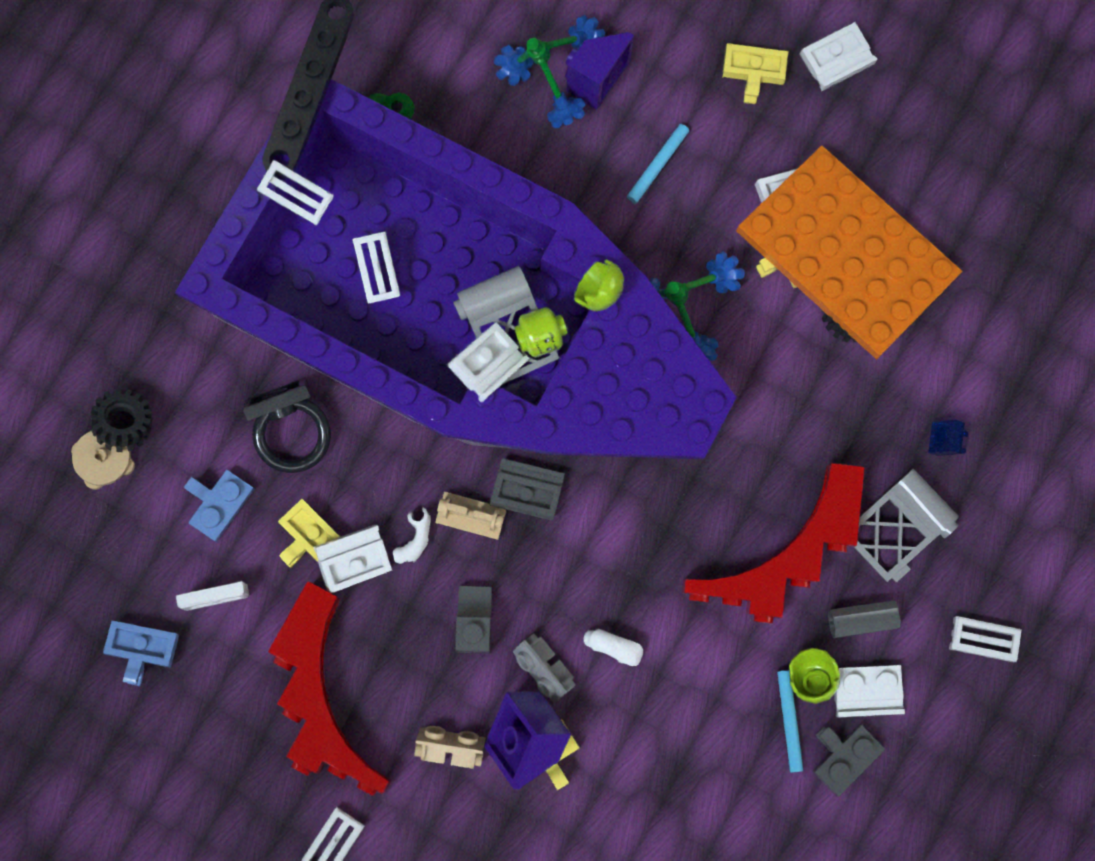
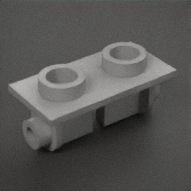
M535 633L522 641L513 651L519 666L531 674L537 682L540 692L545 697L550 698L553 703L576 686L572 681L574 676L560 660L552 666L547 663L555 653L543 638H538Z

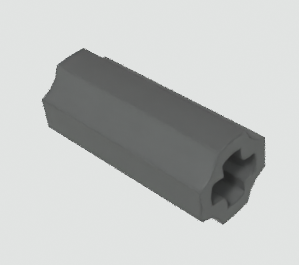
M895 600L828 611L830 632L833 638L898 629L901 624L899 609Z

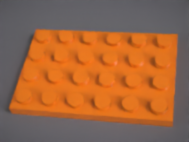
M822 145L736 229L737 233L828 316L830 315L842 329H845L876 360L962 273L959 267Z

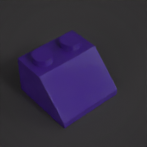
M626 32L585 40L579 49L574 48L565 63L568 65L565 73V78H567L566 91L577 98H582L585 103L597 110L630 63L634 35Z
M506 692L484 747L513 789H520L559 762L571 733L540 692Z

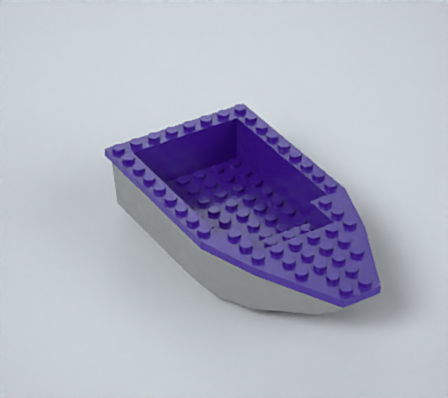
M332 79L304 153L300 158L298 168L295 171L298 175L334 195L318 225L316 226L257 191L258 186L267 173L262 158L270 139V134L175 291L177 296L211 313L217 319L405 418L425 426L444 437L454 438L469 445L520 449L549 455L704 459L736 399L734 393L648 278L573 202ZM277 154L272 159V162L275 160L286 167L290 159L286 155ZM285 178V180L279 179L320 204L324 199L290 178ZM272 183L268 184V189L314 215L317 211ZM385 232L400 296L368 304L353 239ZM376 240L374 243L386 292H391L392 289L381 242ZM363 243L361 245L373 295H378L379 290L368 244ZM607 259L619 266L624 276L623 291L618 300L609 308L602 311H592L574 300V294L590 267L595 262L608 265L604 262ZM519 266L528 283L537 308L547 307L553 311L555 316L562 315L567 334L562 336V346L559 350H556L560 359L501 384L481 402L478 399L480 396L474 390L471 391L448 367V364L477 339L468 318L460 319L453 302L459 299L457 292ZM529 306L515 312L511 325H519L520 316L531 312ZM509 314V315H506V316H504V317H502V318H500V319H498V320L507 323L508 320H509L510 314ZM494 322L479 327L482 334L486 330H488L494 324ZM499 325L503 330H505V326ZM509 328L507 335L519 346L517 350L521 353L522 350L515 330ZM526 351L525 355L538 361L549 356L550 353L533 357ZM526 361L520 368L531 364V362Z

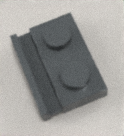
M502 458L490 506L553 521L565 473Z

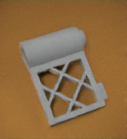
M519 266L457 292L459 299L453 302L460 319L468 318L476 338L482 335L479 327L494 322L505 326L504 331L508 333L509 328L515 330L511 322L516 311L529 306L531 312L538 310L528 283ZM510 314V317H509V320H508L507 323L498 320V319H500V318H502V317H504V316ZM557 351L550 352L549 356L538 361L530 358L528 361L531 364L518 369L504 383L560 359Z
M913 468L860 516L859 527L861 525L874 526V545L860 544L857 541V546H854V548L886 582L891 578L898 582L911 570L907 564L937 536L941 535L943 538H946L959 526L955 522L959 516ZM888 500L898 509V523L879 522V509ZM875 513V522H867L866 520ZM903 515L910 523H903ZM879 526L898 527L897 546L878 545ZM902 527L916 528L924 536V539L915 547L902 546ZM865 548L874 549V557ZM878 549L897 550V564L888 572L878 563ZM902 550H911L902 558Z

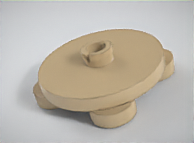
M92 431L83 435L71 449L72 462L76 473L84 480L86 486L93 490L100 489L103 485L112 484L123 475L131 474L135 469V462L131 458V452H128L127 446L122 447V452H116V446H113L110 451L105 448V442L102 445L97 442V436L94 437Z

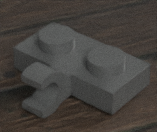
M858 725L842 742L831 728L823 726L815 734V737L831 753L812 772L835 796L839 797L885 749L862 725Z

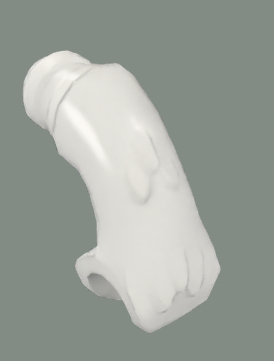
M422 507L424 518L421 521H414L412 511L408 513V521L415 527L416 534L412 541H408V544L393 550L396 563L402 564L406 561H413L414 563L426 548L429 540L431 516L424 507Z
M602 629L588 630L583 637L586 646L591 647L594 651L605 653L617 659L619 663L637 666L643 656V648L640 644Z

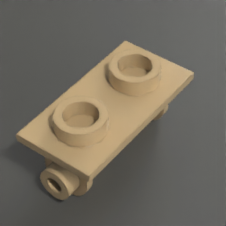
M444 491L443 498L440 499L438 505V515L435 523L498 540L506 509L490 506L489 503Z
M438 726L420 727L415 743V756L421 757V761L444 764L446 752L452 753L451 765L474 769V766L481 767L486 738L479 737L476 733L469 731L453 733L447 732Z

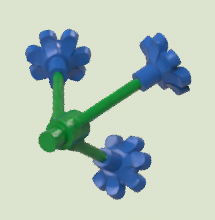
M582 15L577 18V25L569 27L568 33L570 37L553 41H541L536 38H530L527 41L526 52L523 47H516L513 51V48L507 45L502 47V55H496L494 58V64L501 66V69L496 72L497 78L503 80L508 76V82L511 86L518 85L520 79L523 82L529 79L530 72L527 68H531L533 63L541 66L554 93V109L547 114L548 121L551 122L554 128H559L563 123L564 125L573 123V117L577 119L583 118L585 112L582 108L586 104L582 98L575 99L571 97L567 99L564 92H560L547 63L550 58V49L571 44L573 48L579 49L585 40L605 37L604 29L596 30L598 20L595 17L587 19L586 15Z
M724 251L716 255V261L711 259L706 264L707 270L710 271L708 276L682 284L680 282H670L667 284L666 289H659V279L652 277L649 280L663 300L668 298L672 304L677 306L687 332L710 361H714L718 357L714 349L719 344L715 338H708L707 335L699 336L698 332L694 331L685 308V303L688 300V291L690 289L707 283L716 284V291L718 293H726L728 289L731 291L740 289L741 285L737 279L744 278V269L735 268L739 262L738 258L734 255L727 258V253Z

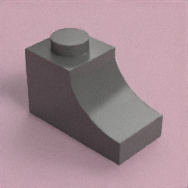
M459 586L455 645L457 653L490 654L492 587Z

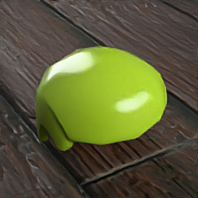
M607 259L604 262L608 265L595 262L590 267L574 294V300L592 311H602L609 308L618 300L623 291L624 276L619 266Z
M816 648L800 651L789 664L790 685L793 692L803 701L814 704L827 701L839 689L840 672L838 665L825 650Z

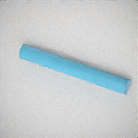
M678 125L631 189L627 198L632 203L637 204L689 133V129L685 125Z
M790 670L778 671L790 772H801L804 770L794 695L790 685Z

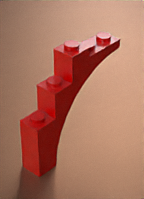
M834 463L827 465L822 490L811 516L798 535L781 552L760 566L735 576L714 580L685 579L683 580L682 593L690 594L689 600L708 603L709 596L720 597L724 605L742 606V600L747 601L746 614L754 615L753 621L773 624L774 617L782 618L786 579H791L790 586L810 588L811 582H820L823 544H827L828 551L847 552V547L857 546L865 467Z
M307 581L268 651L276 656L273 663L288 671H291L293 666L297 668L277 705L285 708L282 715L297 723H300L302 718L306 720L286 757L293 761L292 768L309 776L311 771L320 773L325 763L330 765L327 771L343 780L346 779L347 775L359 781L357 785L359 789L372 796H375L377 791L383 794L386 792L391 780L369 766L351 747L337 725L328 701L324 679V650L330 623L340 599Z

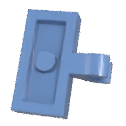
M228 470L224 472L212 490L191 477L184 488L202 500L203 503L188 523L217 542L255 489Z
M111 621L103 653L129 659L123 682L141 686L145 663L171 668L179 635L177 633Z

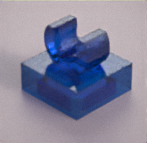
M956 419L932 422L928 453L935 456L965 454L966 449L962 448L963 437H968L969 434L964 430L965 423Z

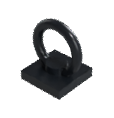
M306 377L245 400L243 406L247 421L255 419L252 439L257 454L268 466L285 473L303 472L314 467L325 456L331 441L330 424L325 413L315 403L307 399L310 398V387ZM300 410L314 420L318 430L317 443L311 453L304 458L285 460L276 456L268 447L265 436L266 427L269 421L286 417Z

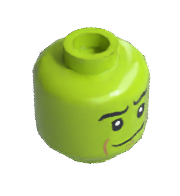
M547 307L521 315L519 325L514 326L522 352L528 351L533 357L559 350L562 346V336L567 334L562 315L555 316L553 311Z

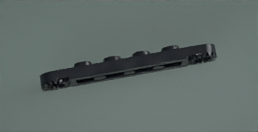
M324 0L321 3L263 154L262 161L266 172L271 166L272 159L277 154L289 157L290 160L286 168L293 172L298 168L300 158L304 153L346 42L348 31L354 20V11L349 0ZM333 6L335 8L342 6L346 10V14L341 19H332L328 16V11L330 12V8L333 9ZM278 171L274 174V177L277 179L285 180V178H288Z

